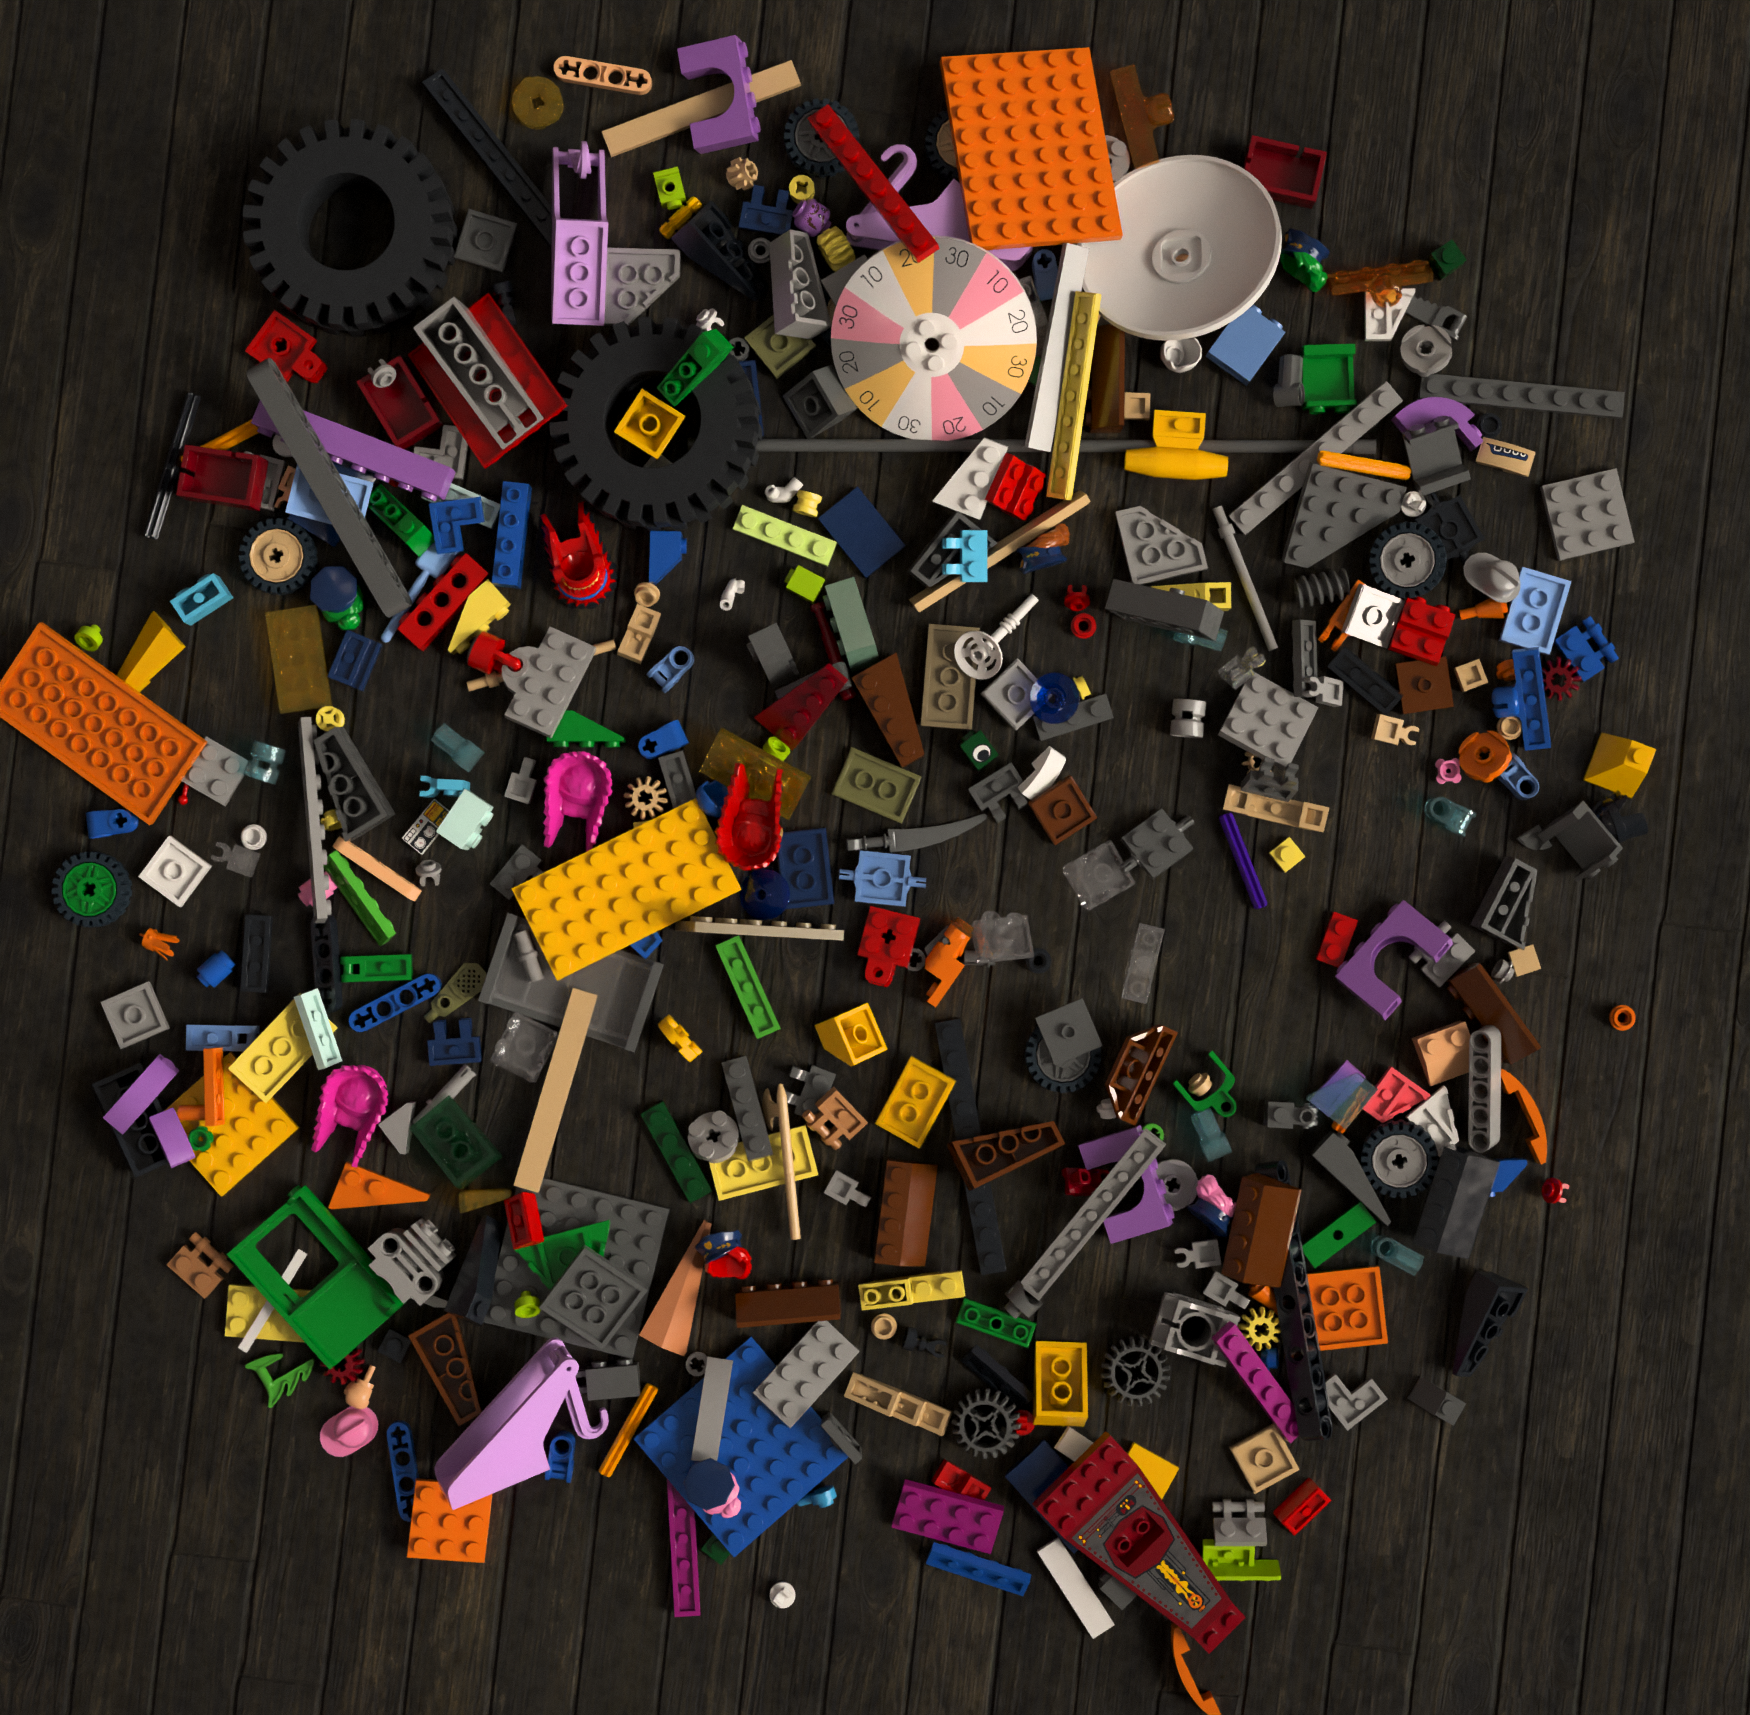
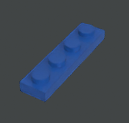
M933 1542L926 1560L927 1565L1020 1596H1024L1032 1575L1023 1572L1021 1569L1011 1568L994 1560H987L970 1552H963L950 1548L946 1544Z

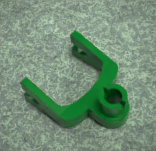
M1211 1051L1208 1053V1056L1225 1074V1081L1214 1094L1202 1101H1194L1177 1080L1173 1083V1086L1195 1111H1204L1212 1106L1220 1116L1230 1117L1236 1111V1102L1228 1094V1091L1234 1085L1235 1077L1217 1055ZM1222 1103L1230 1104V1111H1222Z

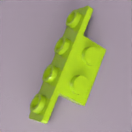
M1203 1539L1202 1559L1217 1581L1281 1580L1279 1561L1254 1560L1255 1546H1215L1214 1539Z

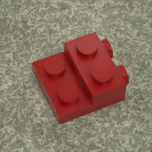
M1005 453L985 500L1009 516L1026 521L1027 516L1033 512V503L1037 494L1044 487L1046 474L1036 467L1024 463L1016 456Z
M1407 597L1388 650L1437 666L1440 662L1445 642L1450 635L1456 614L1450 613V608L1445 605L1430 606L1426 604V600L1422 597Z

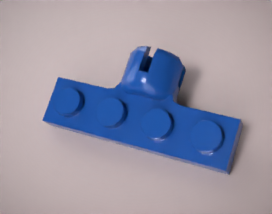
M1539 647L1513 650L1516 683L1512 686L1497 687L1493 690V712L1497 718L1513 716L1520 718L1525 751L1551 748Z

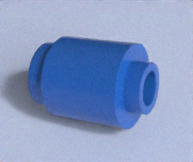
M221 950L218 954L214 953L197 968V971L200 973L197 975V978L206 987L211 985L215 988L233 971L232 968L236 964Z

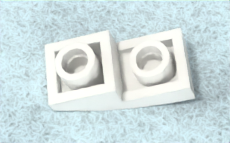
M1049 746L1031 763L1035 771L1018 786L1020 792L1031 800L1050 788L1059 776L1066 758Z
M1067 1426L1054 1448L1075 1462L1093 1442Z

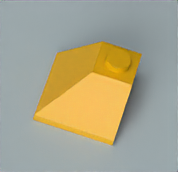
M641 389L614 430V433L658 460L685 419V415Z
M1601 733L1583 781L1612 792L1619 790L1621 795H1627L1631 799L1648 773L1656 749L1630 739Z
M868 1003L814 1025L824 1049L849 1066L856 1065L888 1050Z

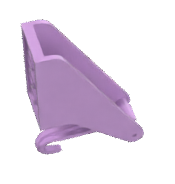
M581 141L580 150L568 149V152L558 151V147H553L551 319L552 324L604 326L608 244L604 150H599L598 153H589L587 141ZM559 164L568 165V168H573L575 173L579 174L580 179H586V175L591 174V166H598V220L560 217Z
M896 144L885 150L881 155V160L883 162L887 161L894 153H901L904 156L903 162L888 179L895 190L899 192L916 170L917 159L911 148ZM955 179L951 181L934 202L910 207L931 235L949 236L970 242L960 183ZM871 202L860 214L851 216L846 222L847 240L853 247L880 251L900 241ZM1033 247L987 251L1000 259L1013 272L1022 267L1032 254Z
M554 1337L547 1340L436 1462L435 1475L439 1487L452 1510L550 1470L543 1441L564 1398L573 1428L580 1437L584 1439L597 1438L607 1429L609 1419L607 1410L604 1407L599 1410L600 1423L596 1427L589 1425L576 1381L579 1365L565 1348L561 1339Z

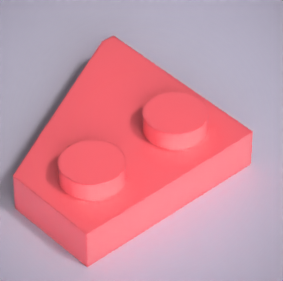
M1389 1066L1360 1108L1379 1122L1384 1123L1395 1115L1409 1110L1417 1103L1429 1099L1431 1095Z

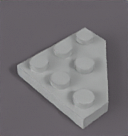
M607 248L604 326H612L622 321L629 326L680 278L681 251L678 249Z
M1142 506L1115 512L1131 583L1143 585L1208 569L1202 543L1182 533L1178 528L1151 514Z

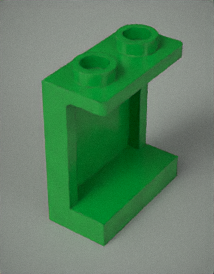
M1355 344L1304 345L1300 350L1301 357L1303 358L1302 384L1305 390L1302 411L1309 410V414H1323L1325 410H1335L1337 414L1349 413L1350 409L1357 405V400H1354L1353 371Z

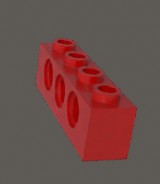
M467 553L463 557L458 555L450 564L452 569L446 575L441 574L434 581L433 585L435 587L429 594L425 592L417 600L416 604L418 606L412 613L406 612L399 620L401 625L397 629L422 651L434 641L464 608L468 596L487 579L489 580L492 577ZM460 575L465 576L466 584L462 588H455V578ZM442 594H447L449 597L448 604L444 607H438L437 598ZM424 613H430L432 617L431 623L427 626H421L420 617Z

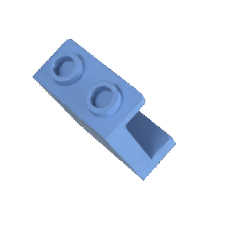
M1254 304L1226 326L1206 355L1208 359L1246 386L1285 334V331L1282 330L1283 326L1278 321L1272 318L1270 320L1261 315L1262 311Z

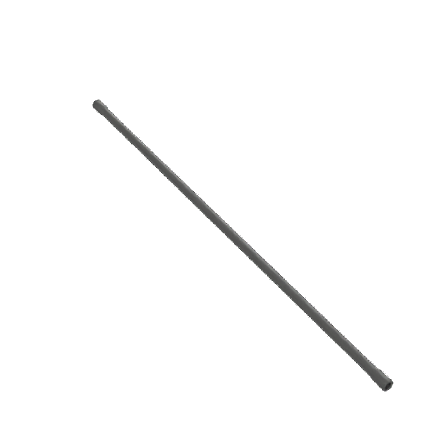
M688 437V451L694 445L697 437ZM762 439V441H757L756 450L757 452H973L983 439H956L950 441L919 439ZM990 439L1008 446L1007 452H1045L1024 447L1026 439ZM1054 439L1052 443L1051 452H1053ZM1358 439L1342 453L1376 454V439ZM1080 440L1079 452H1125L1126 449L1156 447L1154 440ZM1203 440L1198 449L1211 453H1302L1316 440Z

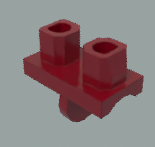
M1064 1168L1062 1175L1065 1178V1195H1072L1074 1197L1091 1196L1109 1174V1171L1102 1169Z

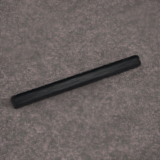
M187 393L143 533L149 539L157 540L182 462L181 456H183L184 447L187 445L201 400L200 396L194 393Z

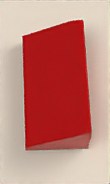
M521 1192L504 1200L513 1249H520L544 1242L535 1194Z
M1308 1478L1274 1510L1273 1514L1295 1536L1331 1499L1311 1478Z

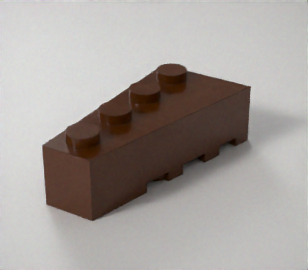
M894 653L852 677V681L901 768H904L922 758L924 751L897 653Z

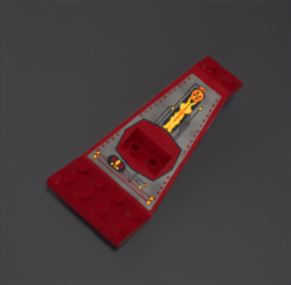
M1107 1431L1032 1503L1065 1540L1192 1636L1208 1654L1246 1618L1232 1603L1139 1466Z

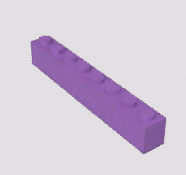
M260 400L251 423L258 428L257 432L271 438L275 434L281 437ZM304 411L332 462L342 465L343 461L352 464L351 469L365 474L366 470L375 473L374 478L389 483L391 479L399 483L397 487L412 492L414 488L421 491V496L429 500L436 501L437 498L445 500L456 473L451 467Z

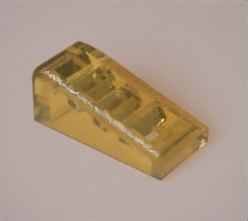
M512 1188L463 1190L459 1193L460 1213L508 1199L514 1194Z

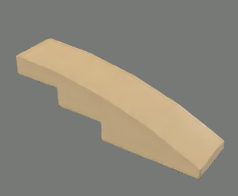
M855 1372L852 1374L844 1395L848 1399L889 1417L893 1416L913 1426H920L940 1436L945 1434L953 1411Z

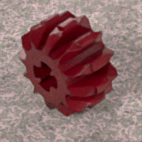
M1561 657L1556 658L1557 666H1554L1551 660L1546 661L1550 670L1542 667V674L1546 675V677H1543V682H1546L1544 691L1548 688L1551 690L1547 698L1551 699L1554 692H1556L1558 701H1562V692H1565L1566 696L1571 698L1572 692L1569 690V687L1575 691H1578L1580 688L1577 684L1572 683V681L1582 680V676L1572 675L1579 670V667L1574 666L1572 669H1569L1568 667L1572 662L1570 659L1566 661L1564 666L1561 665ZM1555 673L1566 676L1563 681L1565 682L1564 685H1561L1559 682L1556 684L1553 682L1555 679L1553 675Z
M360 1348L355 1352L352 1350L345 1357L347 1360L345 1368L344 1365L340 1367L337 1364L332 1369L324 1371L323 1375L328 1376L331 1373L333 1375L331 1378L332 1383H335L339 1377L341 1385L346 1384L347 1378L351 1382L355 1381V1373L361 1374L363 1372V1369L358 1365L363 1364L365 1359L357 1358L362 1350ZM320 1362L321 1367H327L323 1362Z

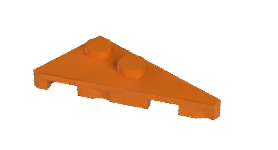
M347 1161L328 1208L342 1209L428 1201L431 1194L357 1165V1168L351 1167L352 1163Z

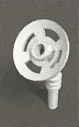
M1031 594L1012 614L1009 613L1007 615L1008 618L1005 617L1003 619L1004 622L1001 621L999 623L1000 627L991 636L981 631H969L957 640L954 654L956 662L963 672L975 679H988L1000 670L1003 658L998 642L1007 633L1011 634V629H1016L1015 625L1019 626V621L1039 601L1036 596ZM973 637V640L968 643L967 647L963 648L965 641ZM977 643V646L971 649L972 645ZM969 656L974 663L978 664V669L976 670L971 667L965 660V657ZM990 656V660L985 663V659ZM994 659H996L997 661L995 666L987 671V667L993 663Z

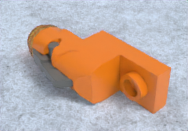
M959 917L954 922L951 921L950 925L946 926L925 947L927 954L925 969L941 980L939 984L934 982L926 993L929 996L927 1002L935 1008L965 965L959 962L957 958L962 956L967 942L973 936L971 933L975 929Z

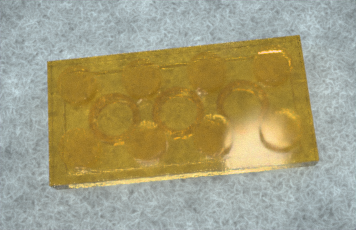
M317 605L266 612L265 616L280 714L332 706Z
M721 728L700 772L728 787L730 786V776L734 774L735 763H741L745 766L747 779L750 784L748 798H759L767 801L771 798L777 768L782 769L781 781L783 786L780 814L789 820L811 776Z

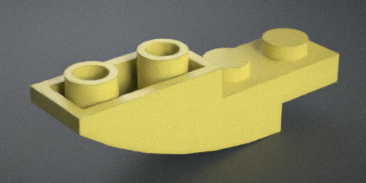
M962 1270L903 1276L858 1285L862 1310L912 1305L918 1302L966 1296Z

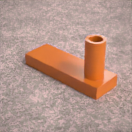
M223 1047L203 1049L205 1105H180L177 1114L180 1121L205 1120V1126L224 1125Z

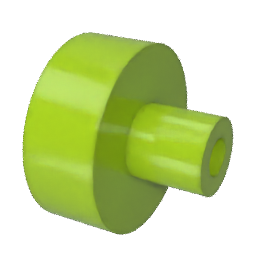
M94 624L91 627H80L75 634L76 643L87 651H96L103 641L99 633L101 629Z
M770 737L763 746V751L766 754L764 758L768 763H773L774 761L781 763L790 754V748L777 737Z
M523 1291L521 1297L514 1302L516 1316L531 1318L538 1315L541 1311L539 1308V1298L531 1296L530 1291Z

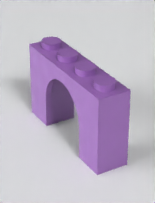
M736 35L678 48L681 74L688 80L711 74H725L731 78L734 85V98L731 106L725 113L716 118L690 123L694 149L700 154L759 141L758 132L761 131L758 118L754 115L753 108L756 107V99L754 93L750 91L749 83L752 82V74L750 68L746 67L745 58L748 57V50L745 42H742Z
M1404 900L1400 904H1395L1387 914L1389 917L1372 929L1370 933L1372 936L1355 948V955L1349 962L1344 961L1337 969L1338 974L1335 976L1341 985L1384 1020L1393 1013L1402 1000L1398 994L1375 975L1374 962L1380 950L1394 942H1407L1417 947L1437 963L1453 945L1448 935Z
M1141 1125L1080 1144L1079 1149L1086 1169L1089 1170L1111 1162H1118L1144 1131ZM1156 1158L1141 1175L1144 1182V1194L1140 1203L1134 1208L1108 1215L1104 1220L1111 1244L1169 1227L1173 1223V1208L1170 1203H1166L1164 1197L1166 1187L1163 1180L1158 1179L1156 1173L1158 1163Z

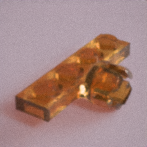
M1134 64L1110 71L1134 168L1138 169L1160 162L1153 130L1156 127L1174 121L1175 115L1168 94L1161 93L1151 97H1144Z
M1414 260L1406 264L1392 263L1384 267H1364L1355 271H1337L1333 274H1327V284L1332 296L1365 291L1370 293L1373 302L1377 306L1386 308L1385 302H1388L1389 306L1392 307L1402 298L1401 286L1433 282V271L1428 260Z

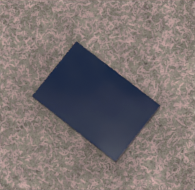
M858 486L818 518L820 523L865 578L869 577L905 548V544Z
M826 828L783 832L781 846L777 853L783 910L834 904Z

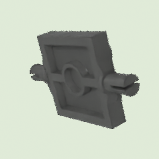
M1163 809L1157 811L1121 838V841L1130 853V858L1119 865L1121 870L1123 869V872L1126 874L1135 866H1138L1145 870L1152 880L1193 850V847L1183 833L1184 830L1194 824L1193 819L1187 815L1180 822L1176 823L1169 818Z

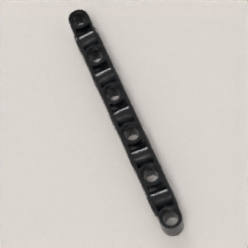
M1285 1161L1262 1162L1256 1165L1255 1173H1260L1291 1185L1289 1169ZM1296 1214L1281 1287L1273 1288L1299 1436L1303 1441L1329 1440L1332 1436V1422Z

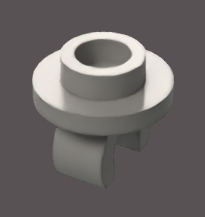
M380 359L378 361L381 366L375 371L369 367L368 372L371 375L372 383L378 388H383L392 384L396 378V371L391 365H387L383 359Z
M424 860L416 867V874L420 876L421 886H425L427 877L434 879L435 886L439 885V873L442 870L439 863L434 860Z

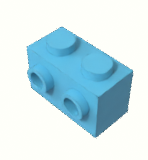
M212 573L201 577L197 584L191 588H185L175 595L176 598L170 602L183 622L193 625L233 599V596L220 576Z

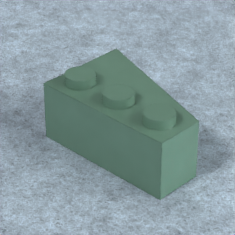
M852 577L826 585L827 595L823 596L826 610H832L834 617L830 618L834 633L839 632L841 640L837 641L841 656L846 655L851 673L869 668L880 662L855 578Z

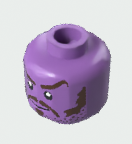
M812 198L807 201L801 200L792 214L794 225L801 231L808 233L810 237H815L819 233L822 234L831 225L829 221L830 210Z

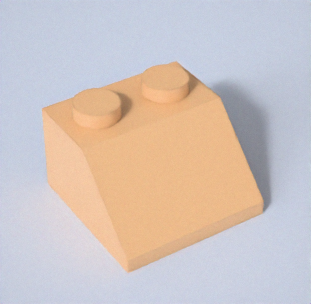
M1457 1021L1412 1038L1429 1086L1469 1072V1040L1471 1035L1465 1021Z

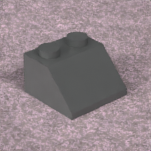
M832 365L812 371L783 395L784 400L807 439H811L834 426L857 409L855 403L845 391Z

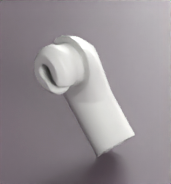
M793 477L785 487L769 485L765 489V495L773 503H787L803 484Z

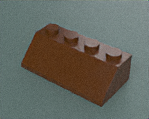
M1112 324L1097 326L1090 370V385H1088L1086 401H1090V411H1085V426H1090V433H1121L1124 426L1125 332Z
M1469 963L1446 981L1449 985L1447 991L1454 1000L1459 999L1464 1006L1462 1011L1470 1021L1474 1019L1480 1028L1486 1025H1493L1499 1029L1501 1033V1063L1504 1061L1506 1064H1513L1541 1048L1480 963ZM1482 1034L1483 1040L1487 1042L1488 1038Z
M887 1158L874 1263L925 1267L938 1164Z
M1260 1173L1242 1177L1221 1272L1222 1275L1242 1283L1281 1287L1302 1189Z
M832 1278L819 1279L818 1284L809 1285L807 1281H794L792 1286L782 1287V1283L766 1284L767 1288L756 1289V1285L741 1286V1290L736 1291L737 1328L841 1319L839 1282H833Z

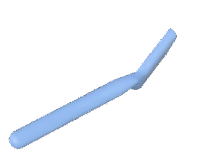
M434 542L416 559V566L423 571L408 591L412 604L424 587L429 575L437 579L441 574H444L459 552L437 554ZM411 607L392 617L381 635L383 642L387 643L391 640L400 625L399 620Z

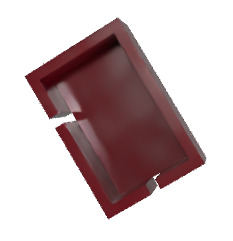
M1252 135L1248 143L1243 169L1260 181L1272 200L1312 209L1316 203L1327 152L1304 147L1300 158H1296L1299 145Z
M399 355L386 363L391 365L396 371V378L389 386L383 388L376 387L371 381L370 374L356 382L394 445L405 450L440 429L444 424L433 406L429 403L430 401L405 360Z
M185 445L181 467L191 473H195V476L192 477L180 472L176 495L188 501L260 511L269 461L259 455L240 452L235 454L232 451Z

